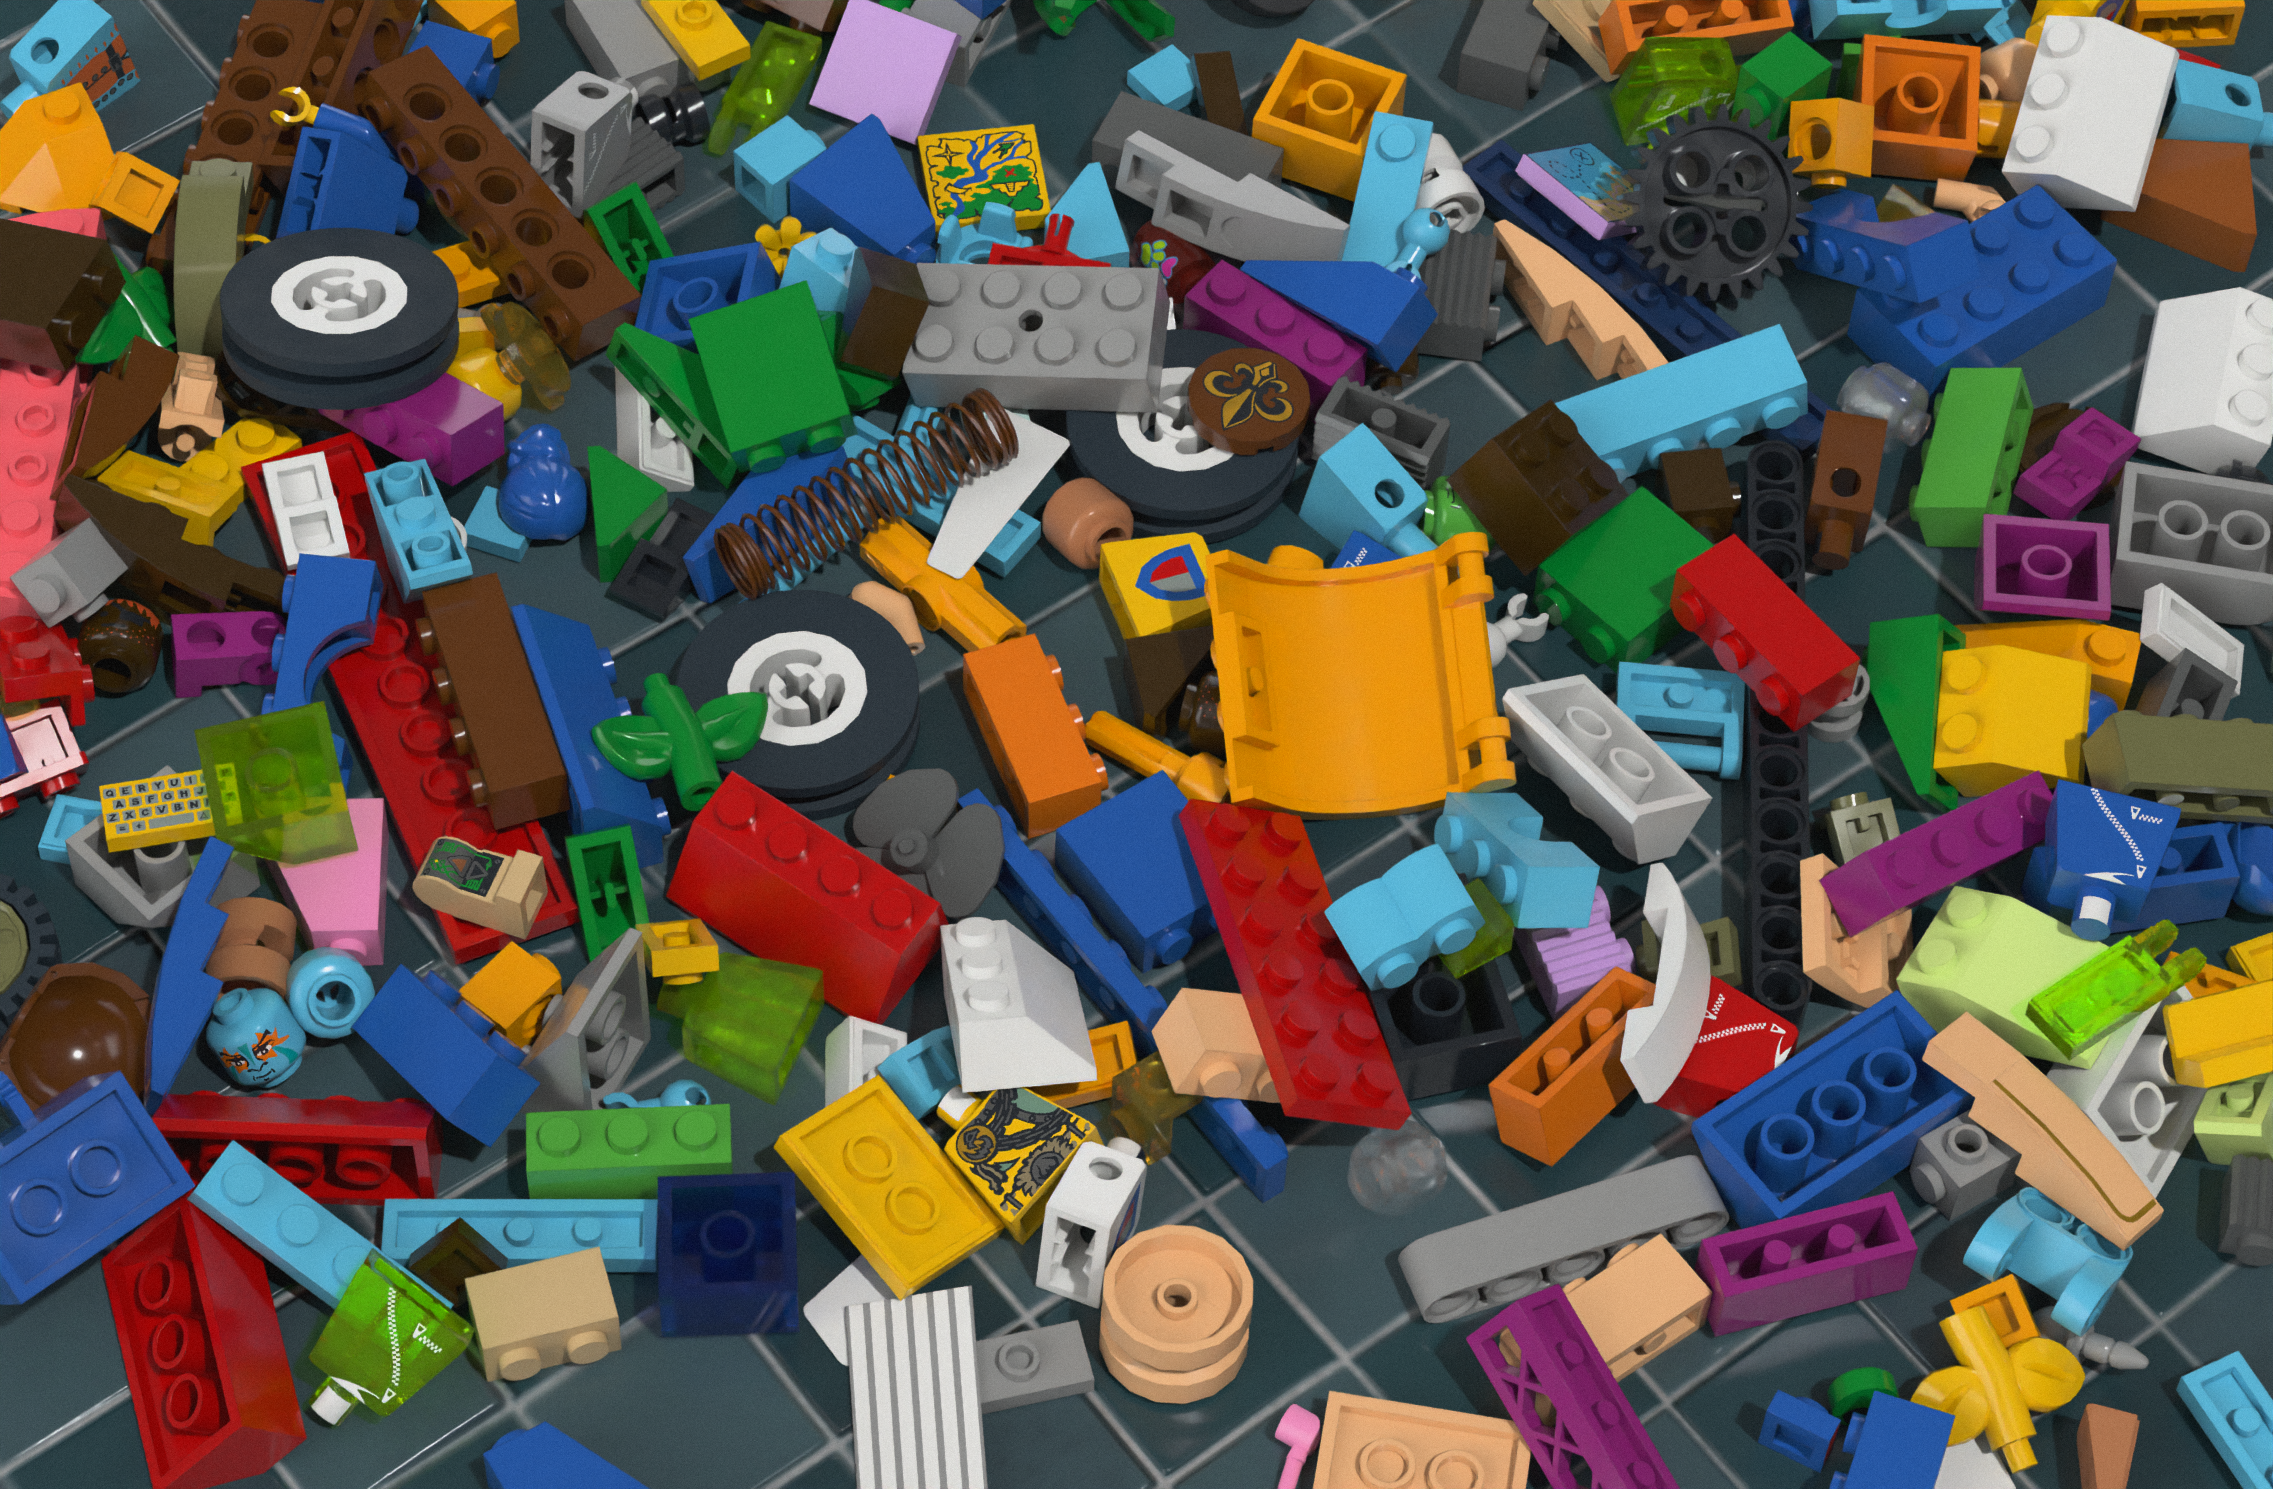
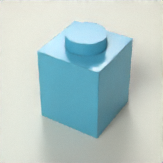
M786 115L733 151L735 190L771 222L776 223L791 213L789 179L827 148L815 132L804 130L791 117Z

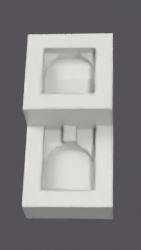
M324 451L263 463V476L288 571L297 569L299 553L350 558L347 539L337 498L334 496Z

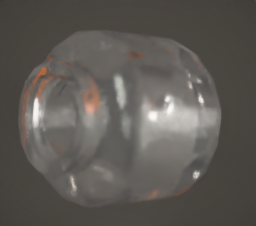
M1886 362L1874 364L1869 368L1860 366L1849 376L1838 395L1837 405L1842 408L1841 412L1888 420L1883 453L1895 451L1905 443L1909 446L1915 445L1923 437L1931 422V416L1926 413L1929 402L1926 388Z
M1406 1120L1399 1130L1380 1128L1361 1138L1351 1149L1347 1179L1352 1195L1359 1204L1378 1215L1388 1218L1406 1215L1434 1199L1445 1187L1448 1173L1445 1150L1439 1139L1417 1122Z

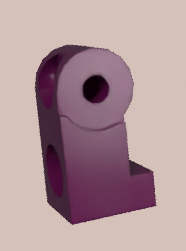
M266 611L171 614V660L176 698L202 696V686L240 684L242 681L253 685L276 684L278 672L272 670V648L276 634L286 633L287 620L279 614Z

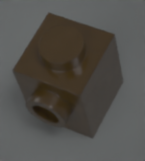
M1721 448L1660 453L1654 485L1655 497L1712 544L1716 545L1729 537L1733 518H1740L1742 499L1738 482L1729 481Z

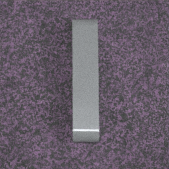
M1686 1155L1429 1234L1415 1240L1402 1250L1398 1257V1262L1424 1320L1429 1323H1442L1521 1299L1558 1283L1562 1286L1580 1277L1587 1278L1597 1275L1606 1269L1609 1261L1621 1249L1632 1243L1642 1246L1660 1233L1675 1250L1701 1242V1239L1712 1237L1723 1229L1729 1220V1214L1702 1159L1696 1155Z

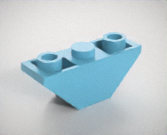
M425 458L412 462H396L384 469L364 473L388 566L404 604L423 600L422 591L471 579L473 575L471 562Z

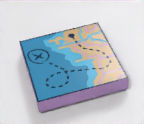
M1586 142L1523 154L1515 170L1518 173L1517 175L1594 238L1601 240L1637 232L1636 227H1621L1618 225L1619 220L1633 213L1632 206L1616 201L1617 195L1633 192L1634 184L1621 177V171L1625 169L1594 144Z

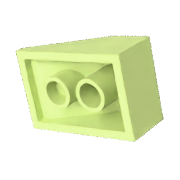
M1954 886L1899 973L1896 981L1903 997L1937 1033H1940L1967 1011L2024 1056L2091 1069L2147 976V971L2144 964L2099 941L2078 937L2072 932L2070 926L2013 897Z

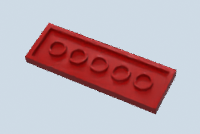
M1190 798L1179 814V818L1285 1116L1399 1130L1412 1113L1361 976L1324 913L1333 902L1301 816Z

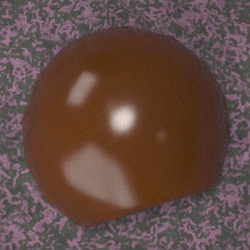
M93 962L64 963L52 966L36 983L0 1043V1071L4 1072L14 1086H16V1089L32 1112L84 1077L118 1070L121 1071L144 1106L145 1043L151 1012V1004L148 1000L150 996L124 973Z

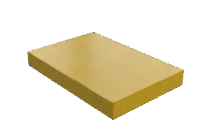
M879 1074L780 1135L774 1145V1149L900 1301L998 1238L1005 1228L1004 1223Z

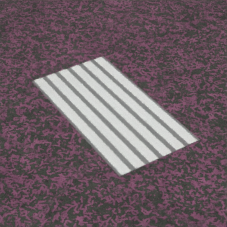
M972 1285L910 1295L902 1301L899 1298L845 1306L857 1489H988Z

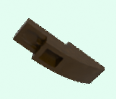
M67 474L53 517L65 532L90 518L104 539L128 567L116 580L143 599L170 614L266 611L279 614L288 621L289 613H284L282 609L285 577L279 572L265 567L257 568L230 558L212 546L196 545L183 540L182 536L189 519L172 513L161 504L145 503L113 491L109 486L100 481L84 480Z

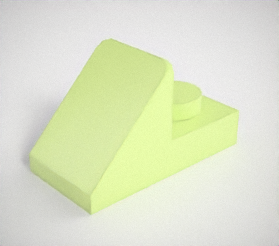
M2273 1071L2208 1087L2194 1119V1133L2209 1162L2218 1165H2230L2233 1156L2242 1154L2246 1158L2255 1156L2259 1160L2269 1158L2273 1162Z

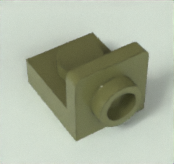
M1867 792L1855 793L1829 801L1831 812L1813 820L1817 833L1828 832L1833 855L1838 867H1841L1861 853L1900 835L1891 798L1869 802Z

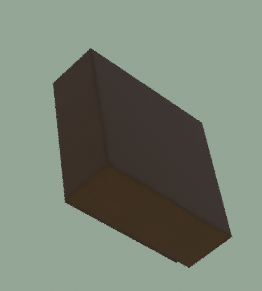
M459 1217L411 1253L409 1269L432 1289L454 1304L453 1307L458 1309L468 1301L465 1278L507 1269L508 1258Z

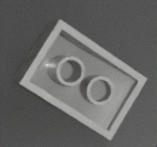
M630 927L576 975L565 995L557 994L553 997L544 1014L543 1030L533 1046L525 1045L522 1048L527 1057L521 1065L541 1084L519 1112L526 1115V1113L606 1109L603 1098L606 1095L620 1091L651 1040L642 932Z

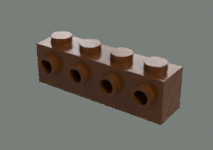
M497 572L422 591L425 617L415 619L416 630L424 656L436 654L440 666L432 669L433 681L441 706L453 704L457 718L449 719L450 732L458 757L470 755L474 769L466 770V777L475 808L487 806L495 830L570 810L567 773Z

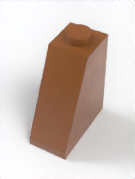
M2156 139L2136 212L2099 210L2100 219L2230 271L2245 272L2257 236L2249 144Z

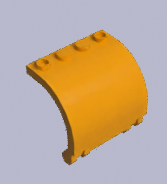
M1466 532L1457 534L1434 550L1383 563L1346 568L1299 569L1279 567L1258 562L1228 549L1205 555L1208 578L1205 580L1204 593L1207 604L1211 609L1214 639L1211 643V658L1218 672L1220 691L1217 717L1219 725L1224 732L1227 757L1223 775L1232 804L1301 816V819L1306 820L1366 819L1402 815L1444 807L1447 792L1487 793L1516 784L1514 762L1507 760L1505 745L1506 742L1511 740L1509 719L1498 717L1484 604L1494 599L1492 577L1485 575L1483 559L1489 556L1488 540L1485 533ZM1457 566L1459 567V576H1460L1459 579H1458ZM1479 750H1480V754H1481V762H1482L1481 764H1480Z

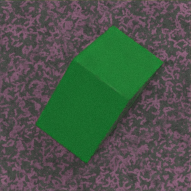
M637 182L629 183L583 210L584 229L642 295L649 262L651 260L674 257Z
M600 445L588 446L600 583L613 582L639 540L643 538L650 542L668 512L667 489Z
M629 823L565 837L569 885L572 896L578 906L579 925L589 963L630 927L635 929V924L649 923Z

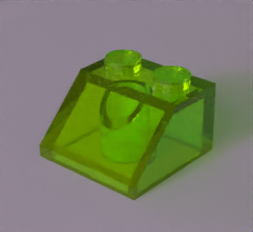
M324 701L194 730L216 838L233 846V851L296 865L359 850L336 745Z

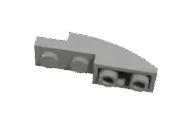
M1139 130L1125 139L1115 189L1154 209L1152 225L1198 246L1244 262L1246 260L1342 261L1351 225L1251 173L1236 182Z

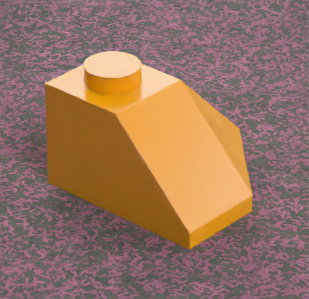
M81 82L24 101L0 130V209L21 215L24 209L40 213L61 209L95 208L89 204L114 158V154L103 123ZM101 211L103 221L113 218L107 213Z

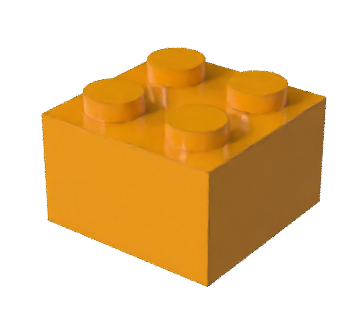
M1297 38L1253 118L1252 137L1284 148L1283 178L1355 202L1374 112L1378 111L1403 116L1407 75Z

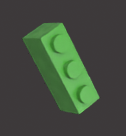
M1950 368L1944 393H1938L1935 398V428L1932 439H1925L1921 455L1923 473L1920 484L1912 486L1909 496L1910 517L1913 522H1919L1927 547H1978L1983 514L2007 515L2034 410L2022 368Z
M730 1104L526 1113V1173L530 1199H658V1206L734 1203Z

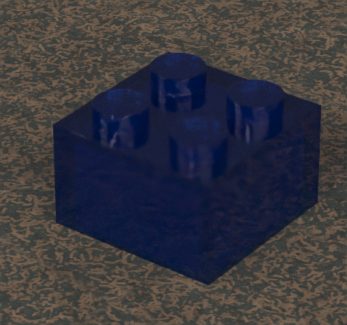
M795 1172L658 1177V1280L662 1337L800 1332Z

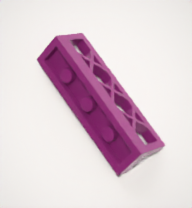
M1559 1283L1516 1300L1466 1337L1468 1344L1553 1489H1589L1579 1485L1570 1470L1572 1453L1583 1456L1593 1472L1591 1489H1680ZM1507 1328L1521 1349L1520 1368L1508 1364L1494 1340L1496 1336ZM1536 1392L1547 1395L1557 1410L1555 1428L1543 1424L1535 1410Z

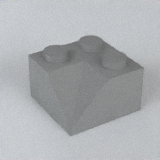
M167 765L152 777L177 773ZM102 813L65 840L75 884L116 923L154 928L172 927L180 900H182L185 889L209 837L109 853ZM240 831L212 836L234 847L227 871L209 905L215 908L220 903L230 899L247 897L260 887L253 844Z

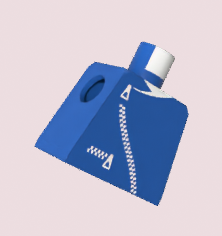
M2058 779L2045 822V898L2052 905L2074 910L2071 930L2075 935L2091 941L2104 940L2110 935L2113 920L2125 923L2138 921L2167 853L2180 817L2181 808Z

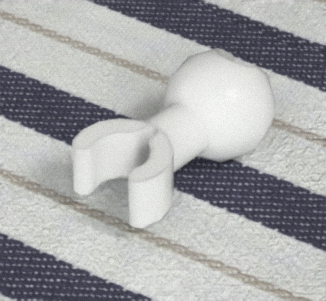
M1524 593L1517 594L1509 600L1504 618L1494 624L1487 622L1492 668L1498 666L1506 655L1507 645L1515 639L1523 642H1533L1545 634L1549 620L1547 613H1542L1534 619L1520 618L1515 620L1516 617L1523 615L1527 595Z

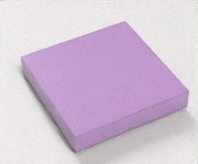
M849 0L809 104L858 124L872 113L881 120L888 135L917 146V136L925 134L962 37L954 32L869 0Z

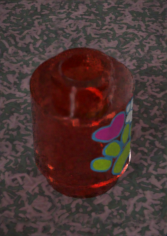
M1150 220L1135 235L1133 244L1137 250L1136 259L1142 268L1160 269L1168 297L1173 298V304L1185 303V295L1216 264L1203 247L1186 241L1162 227L1152 225V220Z

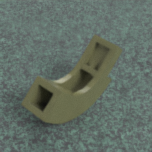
M222 158L210 159L208 161H192L189 175H182L174 246V311L177 351L209 356L215 359V363L218 354L223 350V322L220 310L221 287L228 272L244 256L246 221L254 187L253 162H232Z

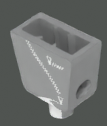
M579 71L532 110L531 167L571 214L577 218L583 219V210L595 204L629 155L632 109L638 102V93L635 87L626 79L614 77L606 80L589 72Z

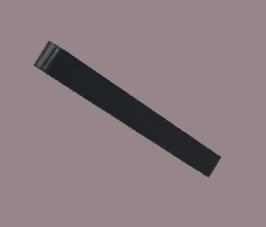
M1778 440L1763 441L1755 445L1748 456L1741 490L1740 540L1806 604L1802 457L1795 447L1786 442ZM1745 683L1742 752L1744 994L1791 1022L1801 1032L1812 990V979L1803 973L1800 861L1810 858L1808 724L1793 732L1778 715L1773 716L1761 706L1755 692ZM1770 837H1777V838H1780V839H1782V840H1776V839H1772V838H1770ZM1770 890L1779 891L1783 894L1772 893ZM1770 945L1782 946L1785 949H1776ZM1769 1000H1779L1787 1005L1774 1004Z

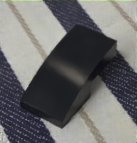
M676 498L650 542L643 538L639 540L610 587L611 593L666 619L695 589L683 557L715 515Z

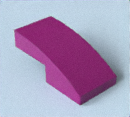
M2091 407L2060 431L2052 451L2020 475L2013 494L2051 519L2070 521L2112 480L2125 465V462L2138 449L2142 439Z

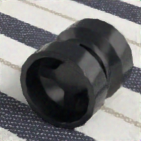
M694 82L674 86L670 94L662 97L654 93L638 97V102L634 106L636 118L642 117L645 124H650L653 131L657 130L661 138L664 137L668 145H673L674 142L683 139L693 143L710 137V124L706 107Z

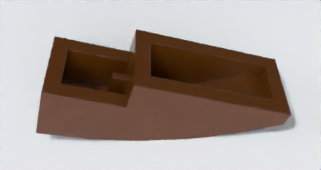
M135 335L112 364L109 373L106 374L99 371L74 405L50 495L51 499L58 501L67 474L84 480H96L117 460L157 409L171 383L180 355Z

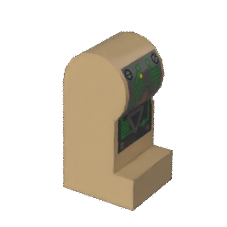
M448 836L438 837L433 841L412 887L416 896L433 909L522 939H526L548 894L543 856L518 849L513 858L486 849L478 850L468 842Z

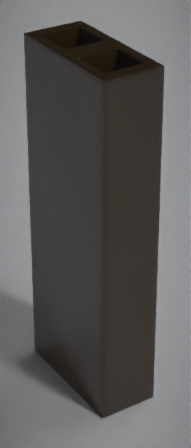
M1230 51L1194 53L1190 60L1202 120L1248 136Z

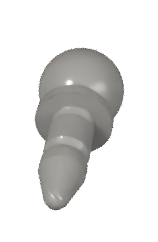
M2055 1306L2040 1308L2032 1314L2042 1338L2060 1343L2077 1358L2080 1364L2085 1359H2089L2105 1365L2110 1363L2112 1367L2120 1370L2145 1369L2149 1364L2148 1358L2129 1343L2123 1341L2115 1342L2113 1338L2095 1333L2094 1325L2082 1337L2077 1336L2050 1318Z

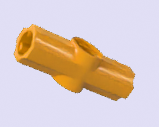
M899 515L896 516L895 525L887 523L881 517L878 520V534L869 531L859 544L860 557L911 600L917 621L925 629L934 632L941 627L969 652L1026 636L1027 625L984 589V583L974 565L961 579H956L928 565L927 559L933 544Z

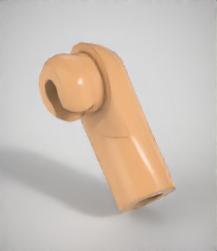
M1938 178L1933 207L1961 211L1972 223L2006 203L1993 187Z
M876 581L862 582L853 588L852 593L847 598L870 607L889 621L901 634L913 656L925 649V643L912 602L906 595Z

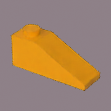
M2083 619L1954 625L1966 635V649L2002 644L2086 662L2092 667L2090 689L2106 694L2115 700L2119 712L2124 710L2140 650V633Z

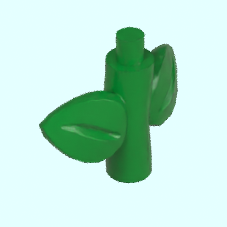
M113 253L126 283L118 299L111 304L92 332L88 343L81 348L75 357L76 363L96 365L114 362L135 335L174 352L171 346L177 340L170 331V329L175 327L174 297L166 280L157 270L150 267L140 268L131 274Z
M663 673L652 674L643 682L647 695L643 699L641 707L645 716L623 715L601 720L591 730L593 740L607 761L615 769L628 777L638 780L662 778L672 770L682 806L689 811H701L722 784L716 761L726 763L741 759L759 741L767 718L766 693L754 691L724 695L703 704L694 712L683 689L670 685L667 676Z

